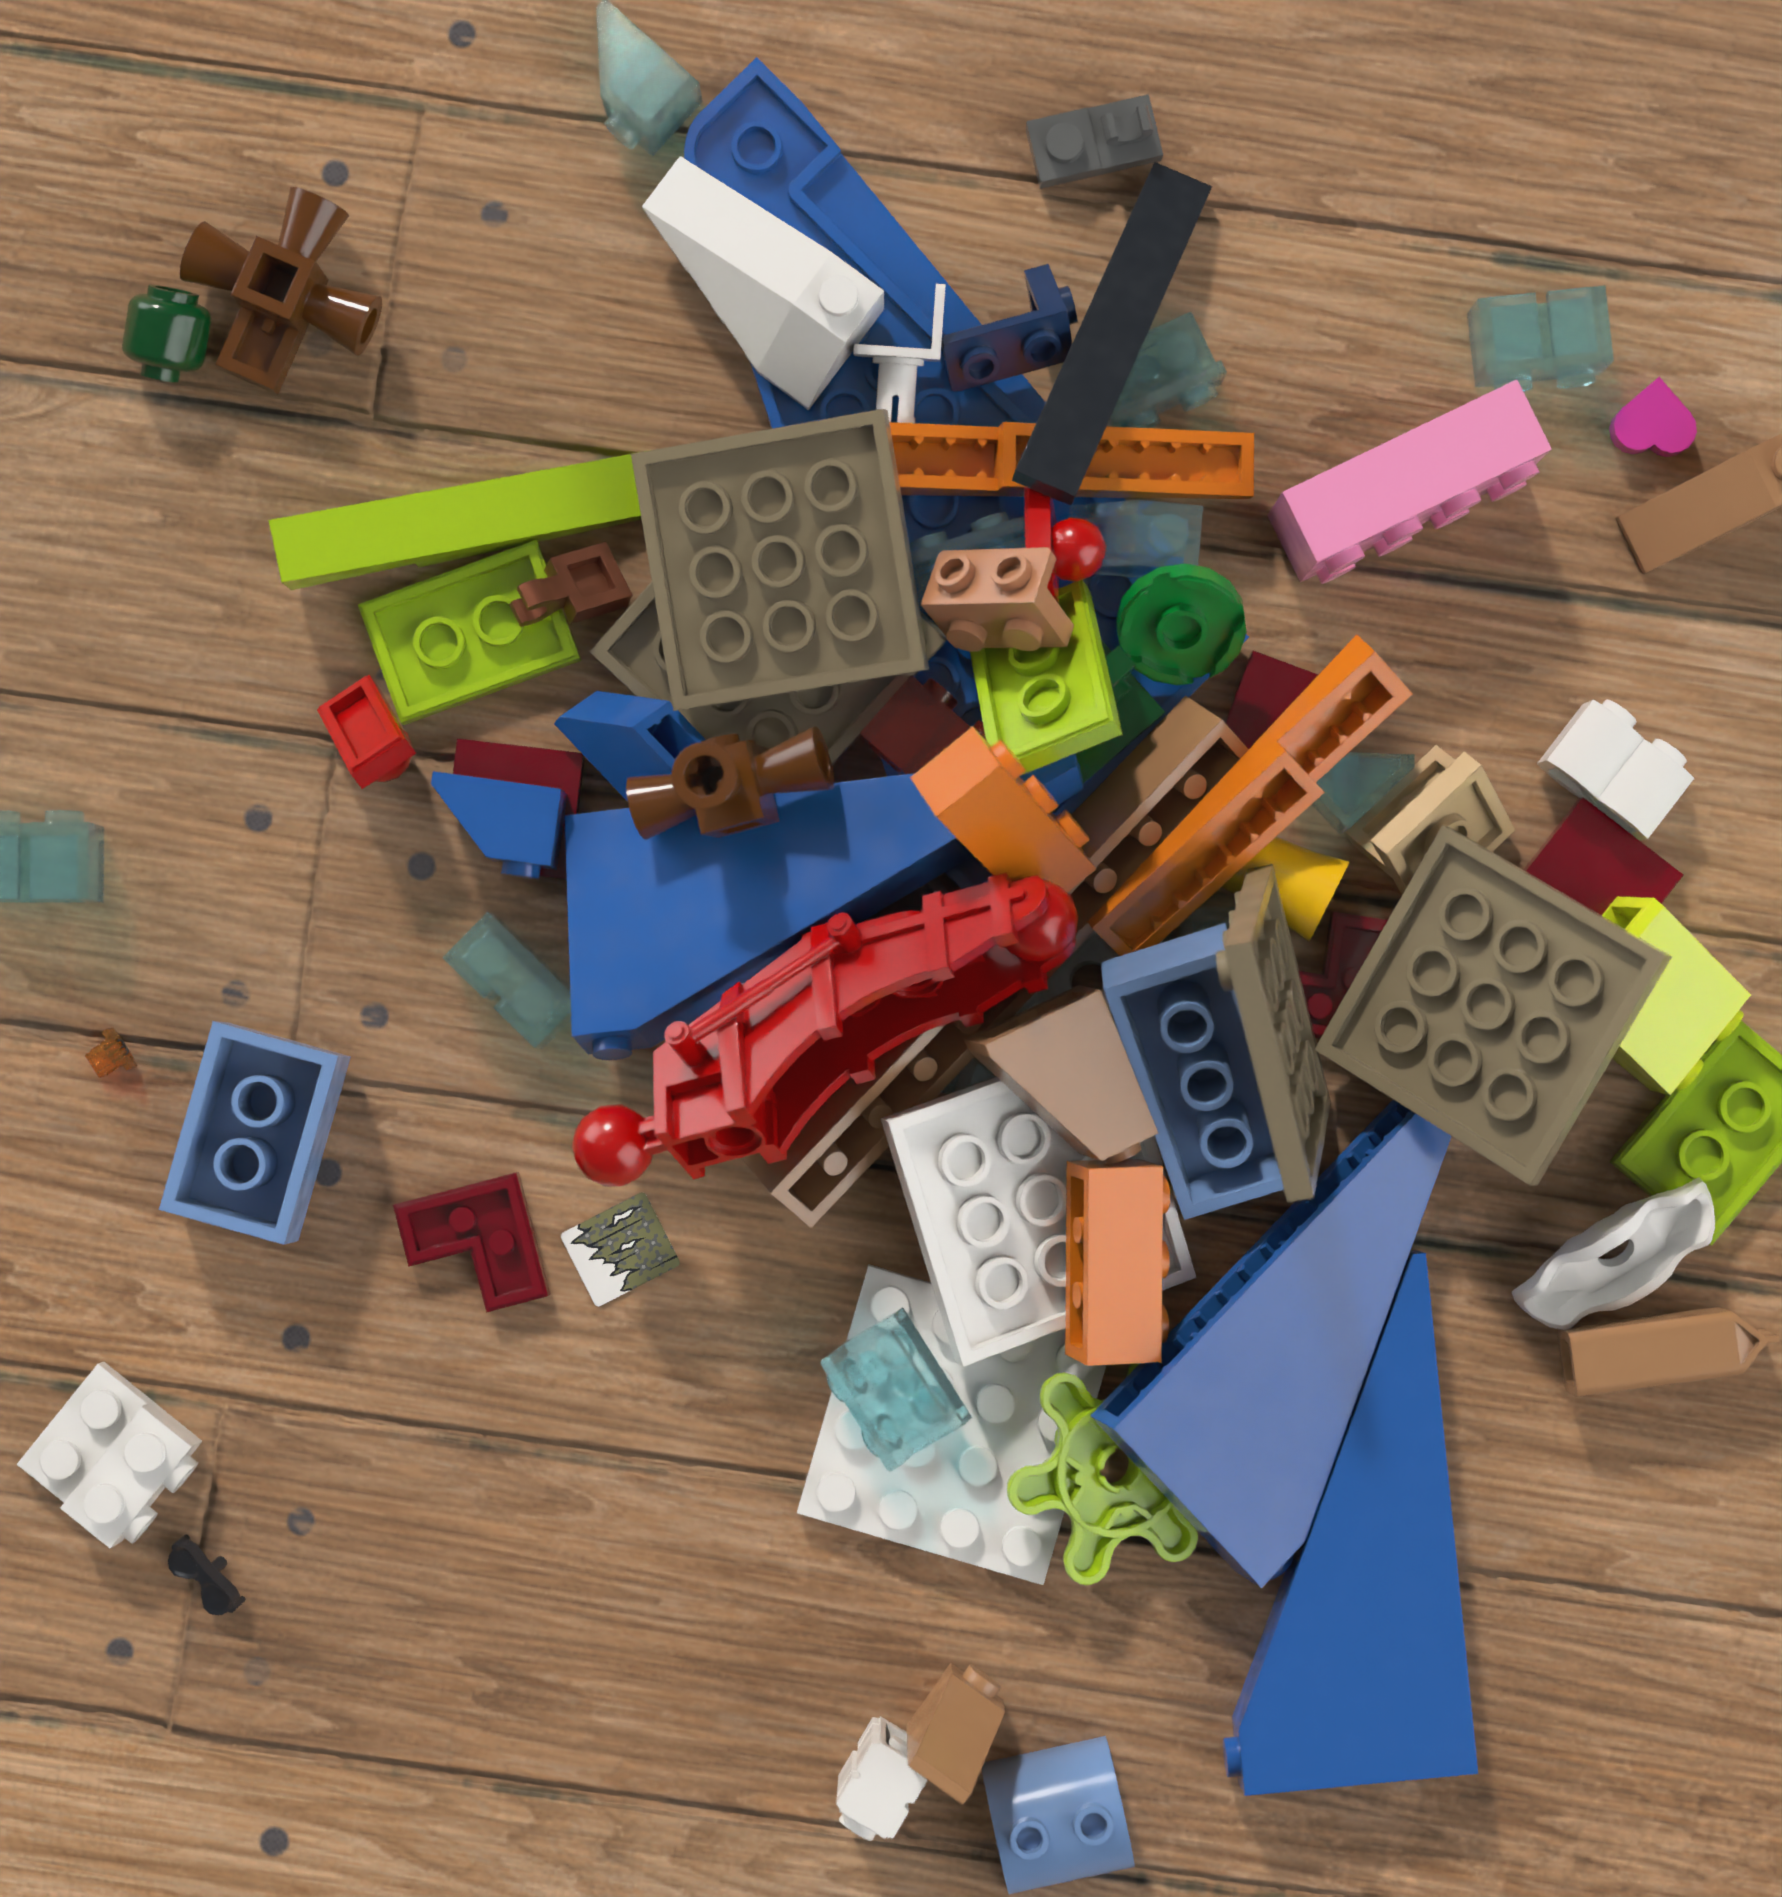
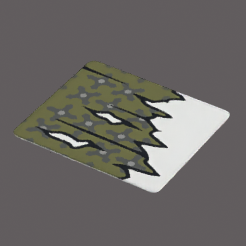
M643 1192L561 1234V1239L596 1306H602L680 1264V1260L651 1203Z

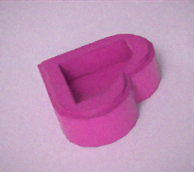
M1658 377L1616 413L1611 420L1609 431L1612 442L1622 452L1640 454L1650 449L1656 455L1672 457L1682 453L1692 444L1697 433V426L1691 412L1665 382Z

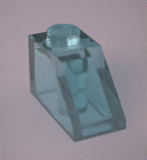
M603 0L596 7L600 95L606 116L609 117L604 124L624 146L632 150L639 144L653 157L703 102L700 84L608 0Z
M1131 500L1072 505L1069 507L1068 518L1075 517L1090 521L1099 528L1106 543L1105 557L1101 568L1094 574L1140 578L1163 566L1183 563L1198 566L1203 506Z

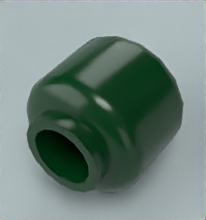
M148 285L147 294L136 295L130 300L122 350L131 360L142 363L140 375L161 381L179 382L181 371L192 372L203 366L211 326V314L208 309L198 304V294L172 287Z

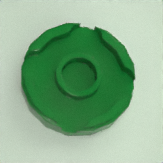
M1187 563L1159 567L1138 578L1122 596L1116 616L1119 643L1124 652L1136 664L1134 670L1153 681L1172 685L1194 683L1193 678L1202 677L1208 673L1211 678L1224 671L1240 654L1247 633L1243 601L1230 580L1211 568Z

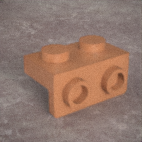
M1047 547L941 551L937 556L921 602V606L943 632L947 640L955 648L970 652L980 651L983 648H1016L1023 651H1034L1039 647H1067L1074 624L1047 589L1056 561L1055 555Z

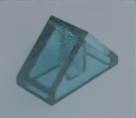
M1348 753L1316 782L1325 793L1312 806L1339 834L1349 830L1414 768L1415 754Z

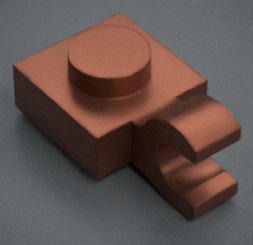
M603 542L550 558L544 569L547 578L534 579L519 585L517 591L521 598L511 601L510 607L520 626L535 624L563 608L570 624L625 608L633 595L607 543Z

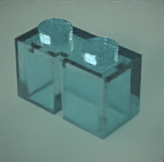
M1605 285L1548 291L1546 293V303L1538 304L1536 302V293L1478 298L1467 313L1475 388L1494 386V390L1516 379L1523 392L1533 388L1532 382L1556 379L1558 388L1582 387L1595 383L1596 375H1600L1614 361Z
M0 810V903H104V827L84 822V812L45 811V822L21 823V812Z
M487 912L444 955L443 959L484 999L494 1000L498 995L502 998L493 1008L534 1048L543 1049L571 1021L570 986L497 915Z

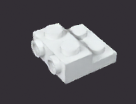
M101 1362L95 1366L17 1465L64 1502L60 1509L107 1547L112 1548L122 1542L124 1538L133 1544L146 1531L158 1514L150 1506L165 1488L174 1493L191 1475L198 1465V1462L191 1455L202 1443V1440L107 1363Z

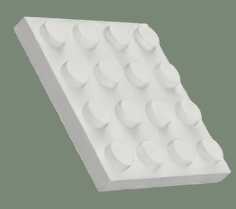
M997 1077L881 1118L955 1362L965 1367L1064 1329L1066 1315L1067 1161L1096 1159L1079 1154ZM1155 1136L1140 1142L1141 1151L1129 1158L1142 1159L1163 1166ZM1163 1166V1175L1167 1178L1166 1173H1165V1169H1164V1166ZM1170 1190V1205L1167 1213L1163 1214L1162 1240L1166 1242L1169 1250L1170 1266L1167 1277L1162 1279V1290L1196 1278Z
M868 1264L797 1513L1044 1585L1064 1511L1054 1508L1044 1510L1036 1515H1026L1017 1511L1009 1502L1007 1482L1016 1470L1025 1466L1042 1464L1051 1456L1055 1449L1057 1425L1053 1419L1045 1414L1040 1404L1039 1392L1045 1380L1057 1373L1066 1372L1073 1374L1083 1381L1087 1391L1097 1399L1106 1365L1086 1366L1066 1355L1064 1328L963 1367L955 1362L931 1282Z

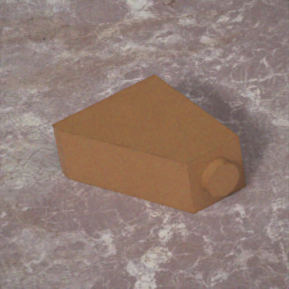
M1080 985L1075 986L964 1039L969 1052L1079 1154L1099 1161L1104 1160L1106 1164H1114L1133 1157L1142 1149L1140 1142L1159 1134L1100 989Z

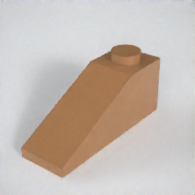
M1782 433L1615 518L1643 575L1782 508Z
M950 1663L907 1724V1760L910 1768L964 1805L975 1786L1005 1714L1003 1699L996 1695L1001 1687L995 1680L971 1664L964 1672L953 1663Z

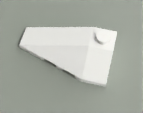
M681 156L642 206L643 211L683 268L691 275L710 302L716 315L726 325L743 349L745 356L757 373L809 410L853 352L854 344H859L883 312L884 290L831 251Z

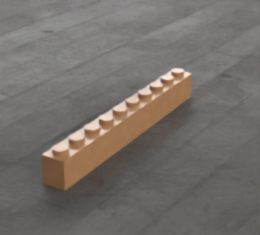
M1187 696L1181 699L1071 815L1090 839L1081 848L1096 867L1093 873L1068 892L1074 901L1078 914L1076 944L1072 954L1094 932L1088 923L1090 918L1249 750L1222 719ZM1062 962L1061 964H1059L1058 966H1056L1055 968L1051 969L1046 973L1047 980L1063 965L1064 962ZM1024 986L983 1012L984 1023L965 1027L961 1020H957L933 1028L894 1047L875 1059V1080L856 1084L851 1077L824 1102L787 1150V1159L768 1164L760 1153L746 1156L743 1161L776 1199L812 1228L889 1147L881 1118L934 1100L975 1057L969 1052L964 1039L1014 1016L1036 992L1029 994Z

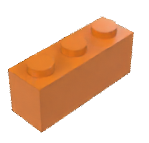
M971 727L910 777L935 816L994 876L1007 872L1010 879L1016 881L1038 875L1041 879L1045 878L1057 884L1068 893L1096 870L1094 864L1081 848L1090 841L1085 831L1066 809L1058 816L1053 814L1052 811L1059 805L1034 775L1025 782L1019 777L1026 769L1001 739L991 747L975 728Z
M1126 1159L1114 1164H1106L1104 1160L1067 1161L1065 1354L1086 1366L1161 1362V1343L1166 1342L1169 1334L1168 1313L1162 1304V1279L1167 1277L1170 1266L1169 1250L1166 1242L1162 1240L1163 1214L1167 1213L1170 1205V1187L1167 1178L1163 1175V1166L1142 1159Z

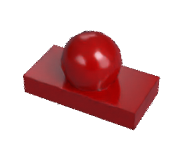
M1027 487L1024 488L1025 548L1047 547L1055 555L1056 561L1047 589L1059 604L1058 577L1062 580L1075 582L1091 577L1102 566L1106 552V543L1099 528L1086 519L1069 517L1057 522L1053 498Z
M370 674L317 709L346 767L361 789H364L373 782L386 783L397 779L409 768L412 756L416 754L408 733L402 729L384 694Z

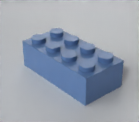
M1226 923L1101 962L1103 989L1122 1044L1159 1133L1155 1135L1184 1220L1284 1190L1235 991L1225 992L1218 974L1216 952L1224 950L1223 931L1228 930Z

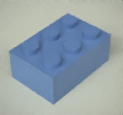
M213 1021L159 1210L283 1245L299 1241L351 1057L232 1023Z

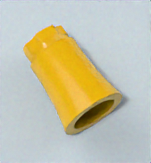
M1276 836L1231 877L1222 888L1235 894V892H1239L1242 889L1247 869L1273 864L1287 924L1307 941H1310L1349 861L1309 850Z

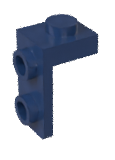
M1049 264L1024 270L1031 312L942 337L941 345L948 380L954 392L1064 363L1072 345L1070 325L1078 323L1069 286L1058 288Z

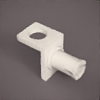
M936 284L931 349L854 344V356L873 357V363L879 364L876 410H888L890 422L892 419L893 397L898 396L897 423H915L914 407L917 366H924V361L940 362L946 284Z

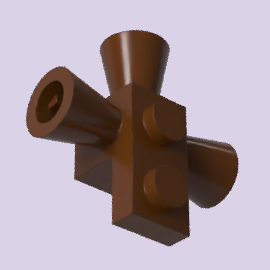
M290 187L278 245L256 236L250 251L206 221L201 222L196 227L182 256L180 279L189 283L232 291L231 296L241 306L215 364L221 371L278 395L309 324L322 331L356 356L364 352L376 330L381 315L382 297L328 286L329 280L317 264L320 256L349 217V214L344 209L315 193L297 187Z
M816 726L770 749L757 745L755 740L740 741L739 734H727L686 747L677 756L672 767V774L628 777L626 794L633 822L644 840H648L695 815L698 818L701 834L721 838L780 822L773 794L833 790L834 774L828 748L820 730Z

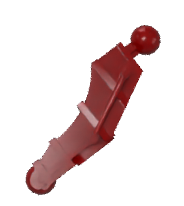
M1006 872L988 877V882L965 889L947 894H942L939 891L922 896V911L898 912L855 924L848 914L838 913L830 918L828 923L811 927V932L802 934L801 941L742 984L739 981L724 992L720 1002L692 1023L687 1025L685 1022L677 1021L667 1027L664 1034L666 1042L653 1051L654 1115L644 1118L640 1113L622 1104L600 1106L588 1113L576 1127L571 1146L578 1169L586 1178L604 1187L625 1186L638 1179L651 1164L653 1155L665 1151L671 1153L693 1180L705 1177V1167L756 1153H760L768 1164L787 1159V1150L808 1120L847 1080L852 1077L856 1084L875 1080V1059L924 1032L957 1020H961L965 1027L984 1023L983 1012L1024 986L1029 994L1048 989L1046 973L1064 962L1075 948L1078 914L1072 897L1057 884L1045 878L1041 879L1038 875L1012 881Z

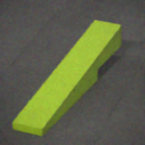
M631 454L268 521L281 582L290 590H296L416 564L420 568L517 547L536 539L540 542L637 521L642 518Z

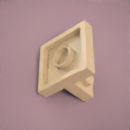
M1435 745L1344 832L1353 846L1393 878L1403 895L1442 825L1452 828L1491 852L1515 831V828L1482 765L1466 752H1463L1455 760Z

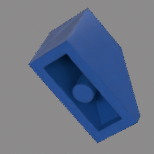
M433 771L431 785L483 854L492 861L502 862L501 874L539 879L541 868L557 870L568 796L562 789Z

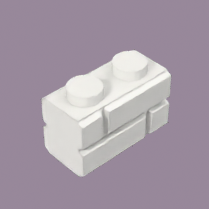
M881 1716L880 1718L872 1717L858 1741V1750L852 1751L838 1775L836 1804L840 1809L839 1812L842 1813L839 1821L850 1831L867 1840H873L876 1834L884 1839L886 1837L894 1838L909 1812L908 1803L916 1801L927 1782L926 1778L908 1766L907 1732Z

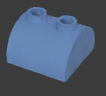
M1106 1736L984 1762L982 1774L1009 1895L1135 1867L1127 1823Z

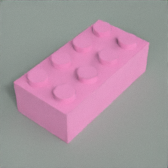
M1516 379L1282 492L1267 516L1300 583L1317 575L1321 584H1324L1356 567L1354 563L1365 557L1363 552L1373 547L1378 557L1385 555L1412 541V535L1423 529L1422 524L1431 520L1435 529L1441 528L1470 512L1468 508L1481 501L1480 496L1488 493L1491 501L1494 502L1527 485L1526 480L1540 473L1536 464L1552 448Z

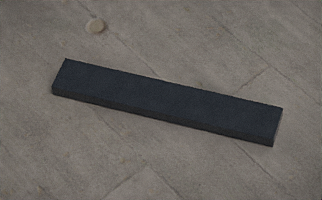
M1154 161L1015 469L1012 481L1072 506L1212 189L1211 185Z

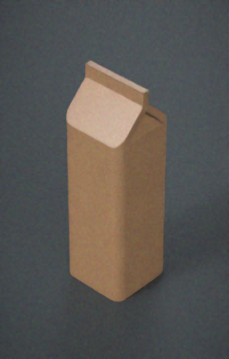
M1722 1307L1578 1325L1568 1330L1557 1329L1564 1386L1566 1391L1575 1397L1741 1375L1749 1368L1767 1343L1780 1342L1779 1335L1764 1329H1755L1741 1317Z

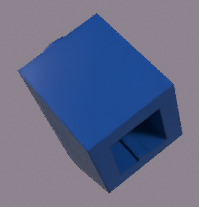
M603 691L594 692L562 714L554 723L627 802L626 782L628 777L672 774L673 764L681 751L694 743L706 740L679 711H673L670 701Z

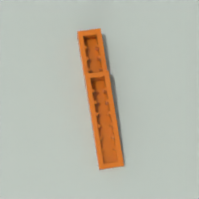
M890 422L901 495L1024 497V488L1027 487L1012 481V478L1036 423L1003 422L999 427ZM1107 426L1076 497L1251 499L1254 497V433Z
M1356 634L1090 918L1088 923L1091 928L1119 956L1159 944L1325 792L1316 782L1412 696L1413 693L1381 657Z

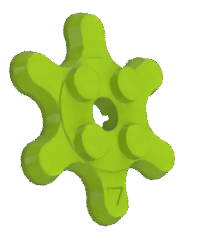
M1140 1363L1130 1364V1366L1128 1367V1371H1127L1126 1377H1127ZM1066 1372L1057 1373L1045 1380L1039 1392L1040 1404L1045 1414L1053 1419L1057 1425L1055 1433L1056 1446L1051 1456L1042 1464L1025 1466L1016 1470L1009 1477L1007 1496L1010 1504L1017 1511L1026 1515H1036L1044 1510L1054 1508L1063 1510L1068 1514L1071 1520L1072 1531L1064 1550L1063 1562L1065 1571L1070 1579L1081 1585H1091L1099 1582L1105 1577L1110 1568L1111 1557L1115 1547L1122 1540L1130 1536L1146 1538L1152 1544L1156 1554L1166 1561L1174 1563L1188 1558L1196 1548L1198 1541L1197 1530L1129 1457L1128 1469L1120 1480L1108 1483L1105 1476L1101 1475L1100 1470L1104 1469L1108 1457L1115 1452V1448L1121 1449L1091 1417L1092 1413L1104 1400L1094 1398L1087 1391L1083 1381L1073 1374Z

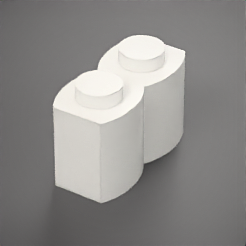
M1607 699L1603 704L1591 700L1582 704L1537 764L1560 785L1577 797L1587 799L1638 840L1648 839L1694 780V777L1683 768L1687 760L1676 748L1661 739H1655L1651 744L1635 731L1633 727L1637 723L1636 719L1622 706Z

